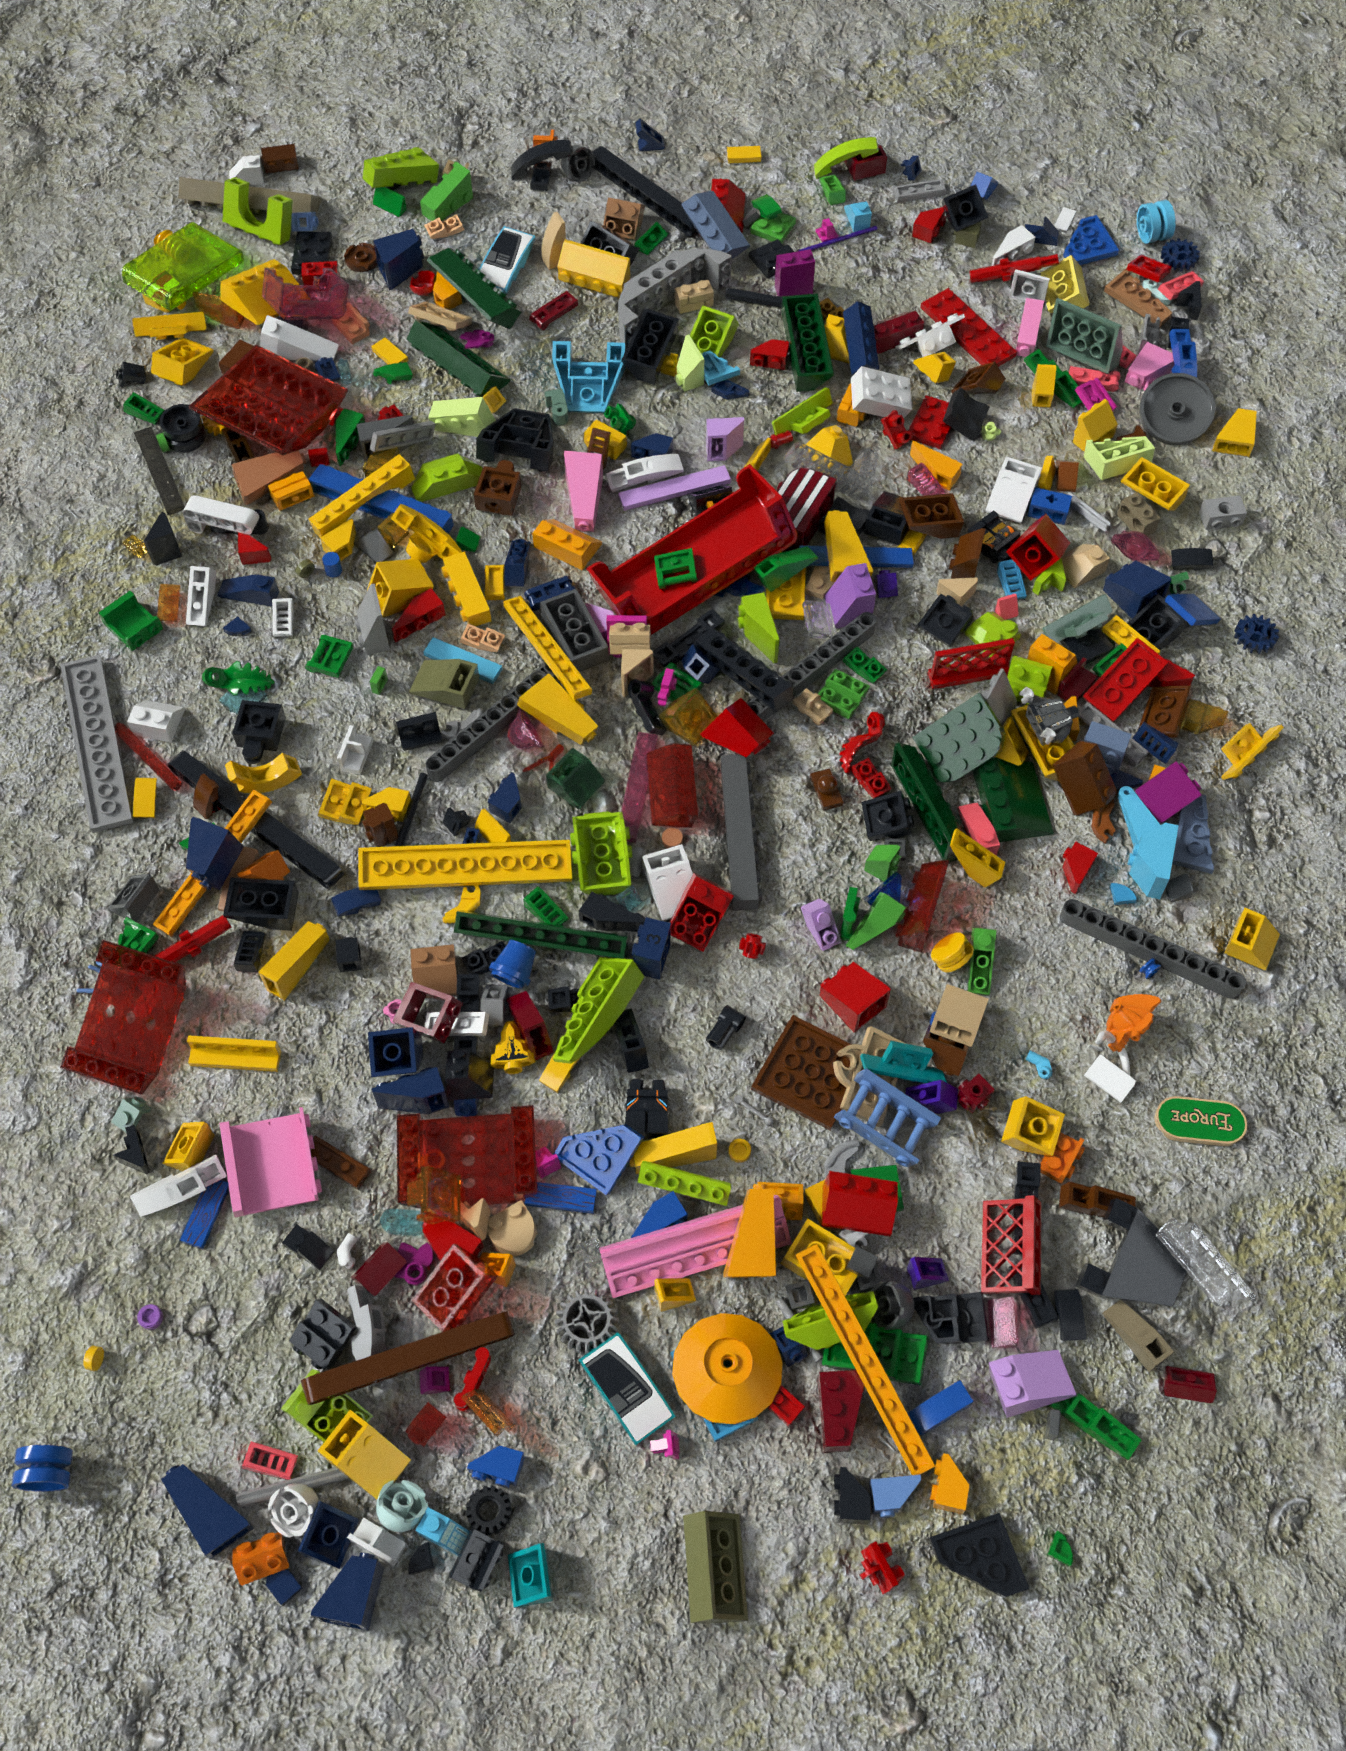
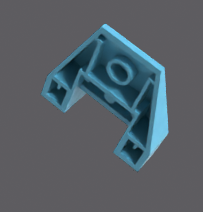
M553 341V366L560 388H562L568 412L605 413L625 371L626 366L621 362L626 351L625 343L607 342V359L605 363L572 362L571 341Z

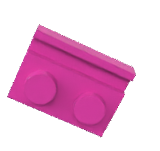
M1098 377L1075 389L1088 411L1094 404L1100 403L1104 399L1108 400L1112 411L1117 408Z

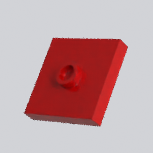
M1142 254L1131 261L1126 268L1128 271L1155 282L1161 281L1172 269L1171 266Z

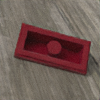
M1171 1366L1165 1367V1396L1213 1403L1217 1392L1214 1373Z

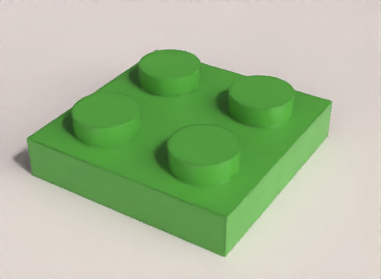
M780 213L777 214L778 217L768 220L761 217L760 214V217L751 226L750 234L769 241L779 239L782 243L796 224V218Z

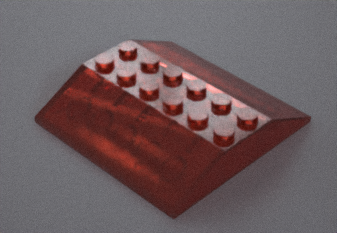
M255 345L190 404L189 409L281 455H286L306 448L328 427L348 393V389Z

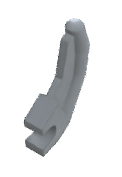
M481 708L474 710L464 721L447 722L446 729L451 731L446 732L442 730V738L451 740L483 714L484 710Z
M858 1140L845 1141L832 1150L823 1165L825 1179L829 1171L845 1173L846 1161L859 1150L860 1142Z

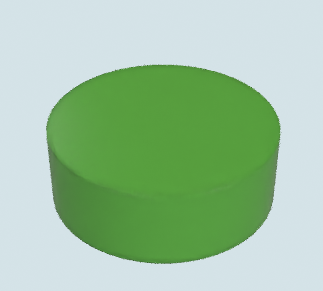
M157 434L156 438L162 452L170 451L164 434Z

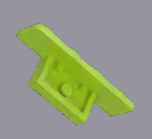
M823 388L772 421L775 435L787 430L789 432L793 430L805 434L831 416L830 411L826 408L833 404L829 388Z
M642 1161L637 1182L725 1206L728 1204L732 1186L728 1182L648 1161Z

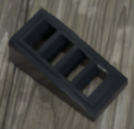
M243 931L233 964L236 971L258 973L265 932ZM248 937L258 938V941L248 940ZM246 945H256V947H246ZM245 951H250V952H254V953H253V954H246ZM244 958H252L251 961H247V960H243V959H244Z

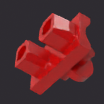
M893 410L888 416L881 419L885 428L882 432L884 436L889 437L894 449L900 448L912 439L910 431H906L904 427L905 420L903 416L899 415L897 410Z
M875 1541L861 1551L865 1559L861 1562L865 1572L860 1574L862 1580L869 1577L873 1586L878 1584L882 1594L899 1585L898 1582L905 1577L901 1566L897 1564L890 1568L886 1561L887 1558L893 1555L888 1542L878 1544Z

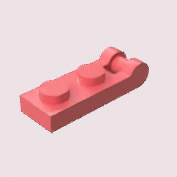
M1070 366L1069 374L1078 386L1098 377L1106 391L1115 392L1119 389L1120 372L1111 371L1107 374L1098 370Z

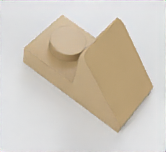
M455 1197L449 1204L456 1216L483 1241L487 1235L488 1220L491 1214L485 1199H480L471 1207L466 1201L462 1203Z

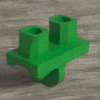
M617 403L616 407L608 406L604 413V416L611 420V427L624 435H627L626 431L633 429L636 425L635 417L628 414L622 404Z

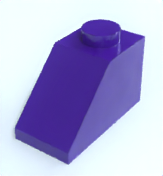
M943 1080L906 1088L905 1094L935 1114L957 1110L958 1089Z

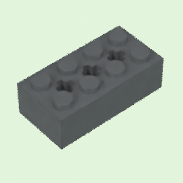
M577 589L540 602L542 618L551 635L579 672L609 661L608 646Z

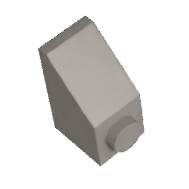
M486 984L481 997V1012L489 1014L488 1027H498L504 1023L508 985Z

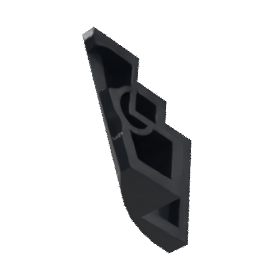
M982 1292L914 1297L915 1310L936 1344H963L989 1341Z

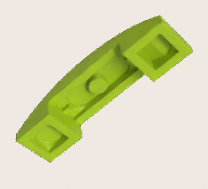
M876 137L850 140L830 149L814 164L816 179L831 173V166L858 154L865 158L879 152Z

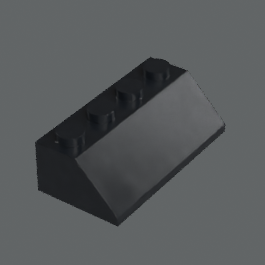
M645 308L621 360L637 380L655 385L665 358L669 354L677 336L678 318Z

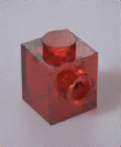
M427 1402L409 1424L405 1432L413 1443L421 1444L425 1447L447 1417Z

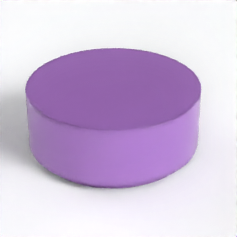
M148 1304L140 1309L137 1320L144 1329L153 1330L162 1323L163 1313L156 1305Z

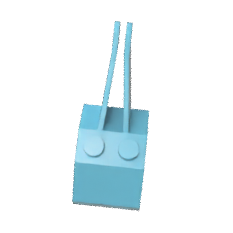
M1123 786L1120 788L1117 798L1133 843L1132 853L1129 854L1127 865H1130L1129 874L1147 897L1160 900L1170 879L1179 825L1170 823L1160 825L1134 790L1129 786Z

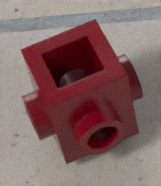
M978 1073L971 1081L966 1079L958 1087L960 1091L957 1099L963 1109L969 1110L973 1114L977 1109L982 1111L990 1103L988 1099L992 1096L995 1089Z

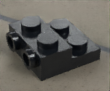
M777 239L750 251L749 258L768 279L775 275L776 255L792 253L794 251L788 244L784 246Z
M940 593L917 625L937 640L951 647L960 633L963 634L973 621V611L965 605H958L952 596H944Z
M901 791L861 802L869 841L888 836L895 839L912 834L911 828L915 827L912 815H908V810L911 809L910 800L908 797L905 798Z
M320 1298L315 1301L305 1320L299 1322L289 1341L294 1345L293 1350L300 1355L306 1354L312 1359L311 1365L313 1367L325 1370L335 1365L357 1326Z

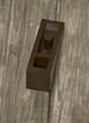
M239 423L221 429L222 438L235 463L254 458Z

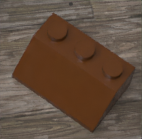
M1079 741L1052 765L1074 815L1104 807L1118 795L1098 744Z

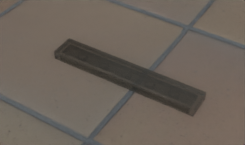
M152 427L134 432L167 515L183 511L185 508Z

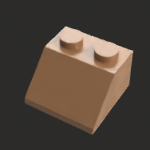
M454 944L410 949L413 982L448 995H456L458 970Z

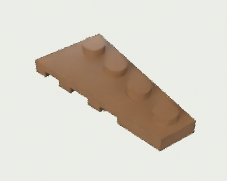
M1123 270L1105 286L1104 292L1141 316L1145 317V314H1151L1150 321L1152 323H1155L1157 317H1159V327L1165 324L1172 316V312L1159 299H1154L1151 296L1152 292L1148 288L1144 289L1140 285L1141 281L1137 277L1133 278L1130 275L1131 271Z

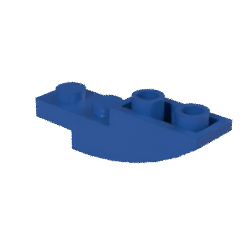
M1172 329L1169 332L1174 367L1171 369L1172 373H1185L1197 378L1195 342H1191L1189 329Z

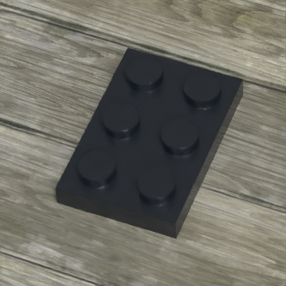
M297 231L291 265L292 274H302V263L329 261L332 243L331 232Z

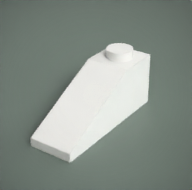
M190 566L186 625H207L216 583V571L210 567Z

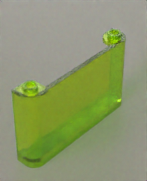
M191 222L122 267V279L130 287L171 311L244 262V256L240 249L195 222Z

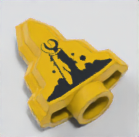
M507 1021L501 1031V1041L496 1044L495 1053L491 1055V1067L504 1069L506 1074H518L523 1071V1067L535 1063L534 1053H531L528 1049L526 1041L521 1039L520 1030L515 1022Z

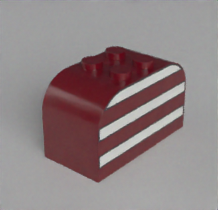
M797 468L791 471L783 482L779 483L777 492L785 501L798 535L795 543L786 548V551L798 549L799 545L808 546L818 530L819 521L826 515L834 503L837 479L811 468Z

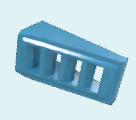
M1013 560L999 562L997 574L1005 596L1016 594L1017 600L1026 598L1027 594L1020 568ZM1019 589L1017 592H1010L1011 590Z

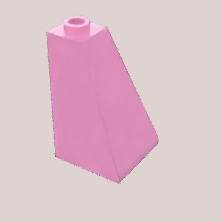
M564 451L566 482L575 529L584 532H594L603 483L602 454Z

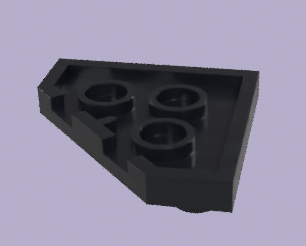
M1000 1513L929 1538L939 1565L1003 1598L1029 1589Z

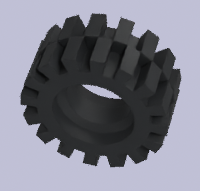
M483 1486V1489L479 1490L478 1488L475 1490L476 1493L474 1495L471 1494L469 1497V1503L467 1502L466 1516L473 1529L487 1536H491L493 1533L496 1535L499 1534L500 1530L506 1528L507 1523H510L512 1505L503 1490L497 1489L496 1486ZM487 1501H493L499 1507L498 1515L493 1520H484L480 1516V1507Z

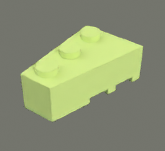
M483 397L434 401L428 419L435 423L436 431L478 437L481 430L496 421Z

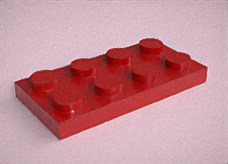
M1137 637L1083 695V699L1114 723L1165 669L1168 661Z

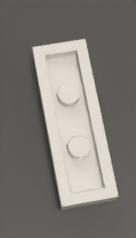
M440 1012L427 1013L425 1028L432 1030ZM460 1012L454 1021L449 1036H486L489 1014L486 1012Z

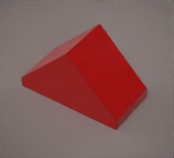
M238 532V554L242 565L268 563L272 560L268 547L250 535Z

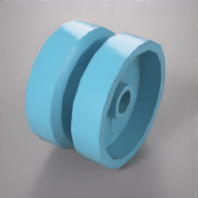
M1162 200L1154 204L1140 205L1137 212V230L1142 242L1148 244L1157 240L1171 239L1176 226L1175 212L1171 203L1168 200Z

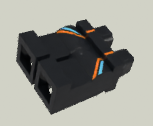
M632 1079L630 1089H627L625 1124L644 1136L643 1140H645L646 1116H648V1140L668 1135V1090H666L664 1080H652V1090H643L644 1080Z

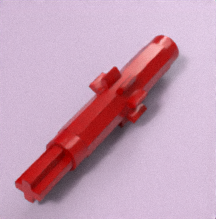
M1058 255L1031 257L1009 262L1008 258L1000 259V264L970 270L971 283L998 278H1002L1003 282L1009 281L1011 276L1014 275L1015 269L1032 272L1043 267L1058 265Z
M222 915L191 934L186 930L179 935L181 940L148 960L149 962L130 972L131 977L138 983L151 974L158 973L188 954H191L192 957L202 953L200 947L232 928L230 922Z

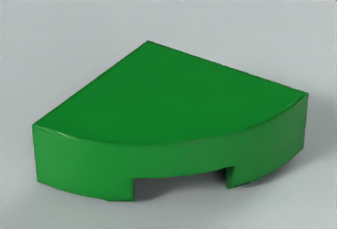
M1056 1531L1047 1556L1071 1567L1073 1563L1071 1546L1067 1538L1061 1532Z

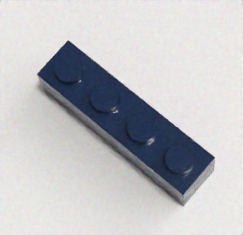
M857 301L843 311L851 375H854L861 366L879 370L871 306Z

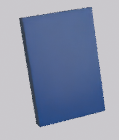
M1169 594L1165 598V602L1191 626L1217 624L1221 620L1195 594Z

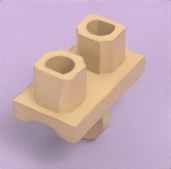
M807 688L792 702L802 714L809 716L817 726L821 725L833 713V709L820 699L821 696L818 693L813 694Z

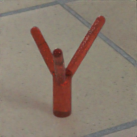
M558 744L548 756L538 759L537 762L529 765L522 771L527 772L549 761L548 781H551L554 760L562 753L564 747Z

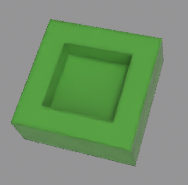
M378 666L370 679L372 693L380 695L388 681L385 668Z

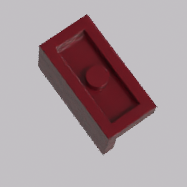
M1083 657L1061 681L1057 696L1067 701L1072 696H1076L1078 701L1096 681L1097 676L1084 668L1087 661L1086 658Z
M383 1242L351 1278L357 1284H361L372 1296H376L407 1261L388 1242Z

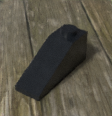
M632 1008L626 1009L613 1025L627 1072L631 1073L649 1068L646 1046Z

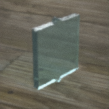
M250 688L247 695L240 689L236 696L232 695L229 691L226 692L219 699V702L226 706L230 712L238 715L242 700L262 702L268 695L260 690V688H258L257 693Z

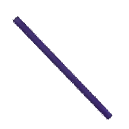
M877 226L866 228L798 251L810 249L812 251L875 231L878 228Z

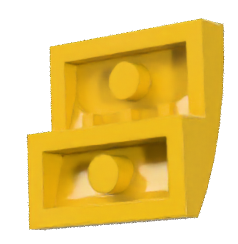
M331 778L318 812V817L345 824L359 825L364 811L362 802L369 797L372 788L355 782L349 785Z

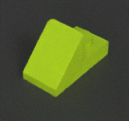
M1061 558L1035 580L1032 592L1039 596L1044 590L1047 591L1051 585L1063 591L1066 577Z

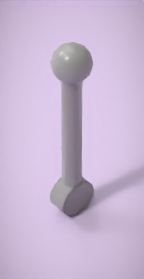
M736 1095L734 1097L736 1105L741 1104L763 1119L766 1125L770 1126L773 1124L772 1117H766L744 1102L742 1096Z

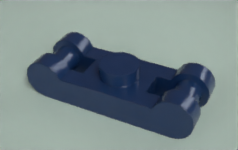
M564 576L525 591L524 596L530 601L531 609L537 611L541 608L540 602L574 590L576 587L572 586L573 582L570 576Z

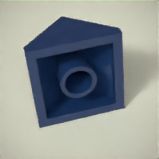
M318 1501L298 1552L304 1557L340 1569L351 1542L347 1537L350 1533L354 1534L359 1519L322 1501Z

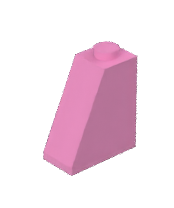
M1026 298L1016 345L1017 356L1026 357L1034 352L1044 304L1043 300Z
M1147 342L1128 369L1125 383L1142 389L1148 379H1157L1172 373L1171 369L1174 367L1172 352Z

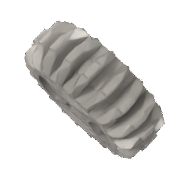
M587 1288L584 1290L585 1295H580L579 1290L575 1291L576 1298L568 1295L567 1300L569 1303L562 1301L560 1306L563 1310L556 1311V1315L560 1318L555 1320V1325L561 1326L556 1329L557 1335H563L560 1338L562 1343L569 1341L567 1345L569 1350L576 1345V1353L578 1354L582 1348H585L587 1354L590 1352V1348H597L606 1339L612 1337L611 1333L618 1332V1327L615 1326V1324L619 1323V1317L615 1316L618 1314V1309L612 1308L614 1305L613 1300L605 1302L607 1299L605 1293L598 1298V1290H594L592 1295H589V1289ZM586 1305L597 1306L602 1312H599V1310L590 1311ZM579 1307V1316L568 1324L569 1316ZM583 1312H585L586 1317L589 1319V1321H591V1331L589 1330L588 1325H586V1323L583 1320ZM607 1319L605 1328L596 1336L595 1327L601 1324L602 1320ZM572 1331L585 1332L588 1335V1339L577 1337Z

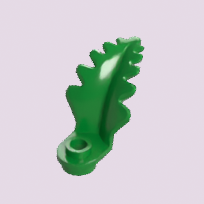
M235 661L228 669L209 667L202 674L203 682L206 685L227 689L234 696L238 695L240 689L247 695L250 688L257 693L258 687L264 691L265 686L269 689L275 683L271 679L270 674L266 676V670L259 672L260 667L256 666L252 671L251 663H246L242 668L240 661Z

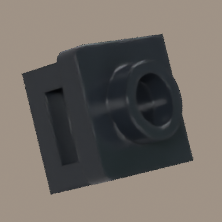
M122 362L121 367L116 371L119 387H124L126 381L144 384L146 381L145 367Z

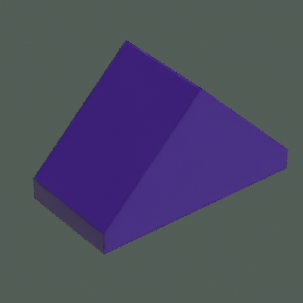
M910 1258L907 1270L914 1290L949 1281L942 1258Z

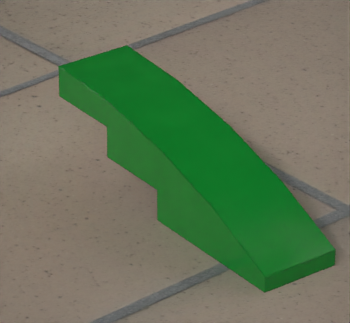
M1040 349L1025 357L1023 361L1034 374H1036L1038 364L1056 365L1054 394L1072 408L1083 403L1075 391L1078 384L1067 370L1062 372L1053 359L1047 360Z
M1077 1393L1075 1397L1049 1404L1054 1410H1059L1061 1415L1126 1460L1130 1459L1142 1440L1105 1409L1097 1408L1080 1393Z

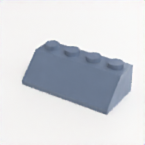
M714 191L697 193L681 204L686 215L709 249L730 254L733 259L750 247Z

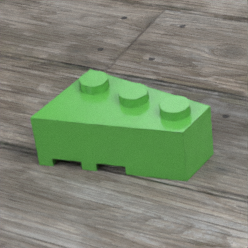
M456 161L453 164L454 168L449 174L445 173L442 176L443 180L438 186L434 185L420 201L422 215L431 221L440 218L441 221L473 199L470 171Z

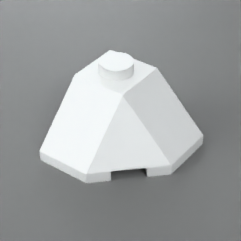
M243 156L230 170L229 179L237 177L249 182V184L264 183L262 156Z

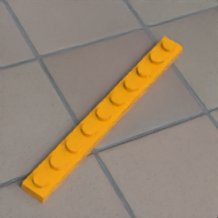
M816 1243L797 1253L796 1257L911 1474L920 1475L935 1467L927 1448L818 1244Z

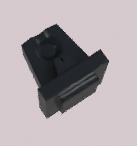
M450 807L447 808L442 823L455 837L458 836L462 827L469 824L471 818L464 810L454 812Z

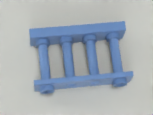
M865 1068L857 1073L854 1079L859 1084L860 1089L848 1111L842 1110L836 1113L834 1118L839 1121L842 1127L853 1130L894 1157L899 1165L911 1167L918 1164L919 1159L913 1156L912 1152L924 1129L937 1126L941 1118ZM872 1092L878 1096L879 1101L865 1124L855 1116L867 1093ZM890 1104L897 1109L898 1113L887 1134L883 1136L874 1128L886 1105ZM905 1117H910L915 1121L916 1126L903 1149L895 1144L893 1140Z

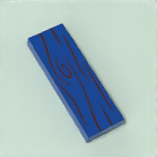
M219 1180L207 1186L206 1190L201 1192L180 1238L181 1243L200 1249L204 1248L228 1194V1182Z
M528 1181L525 1206L594 1214L597 1189Z

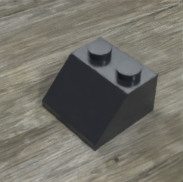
M471 1050L448 1051L445 1073L447 1100L493 1098L494 1068Z

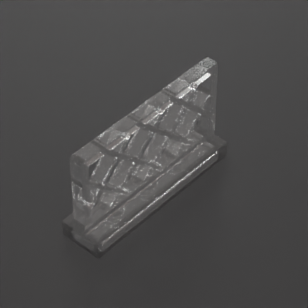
M1170 1218L1155 1234L1215 1306H1222L1225 1301H1253L1257 1297L1195 1223H1179L1175 1218Z

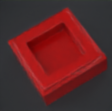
M327 447L308 450L311 467H317L319 464L330 465Z

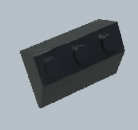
M590 221L580 242L583 245L630 258V266L640 249L609 228L594 221Z

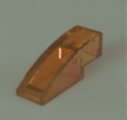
M193 292L192 295L196 307L201 312L203 311L206 316L223 325L237 329L241 328L244 316L221 301L220 296Z

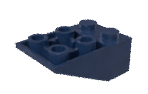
M437 1067L424 1068L420 1073L403 1075L396 1081L390 1083L382 1082L371 1089L377 1106L380 1109L431 1114L450 1107Z

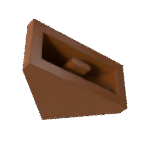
M1056 460L1057 491L1076 492L1079 462Z

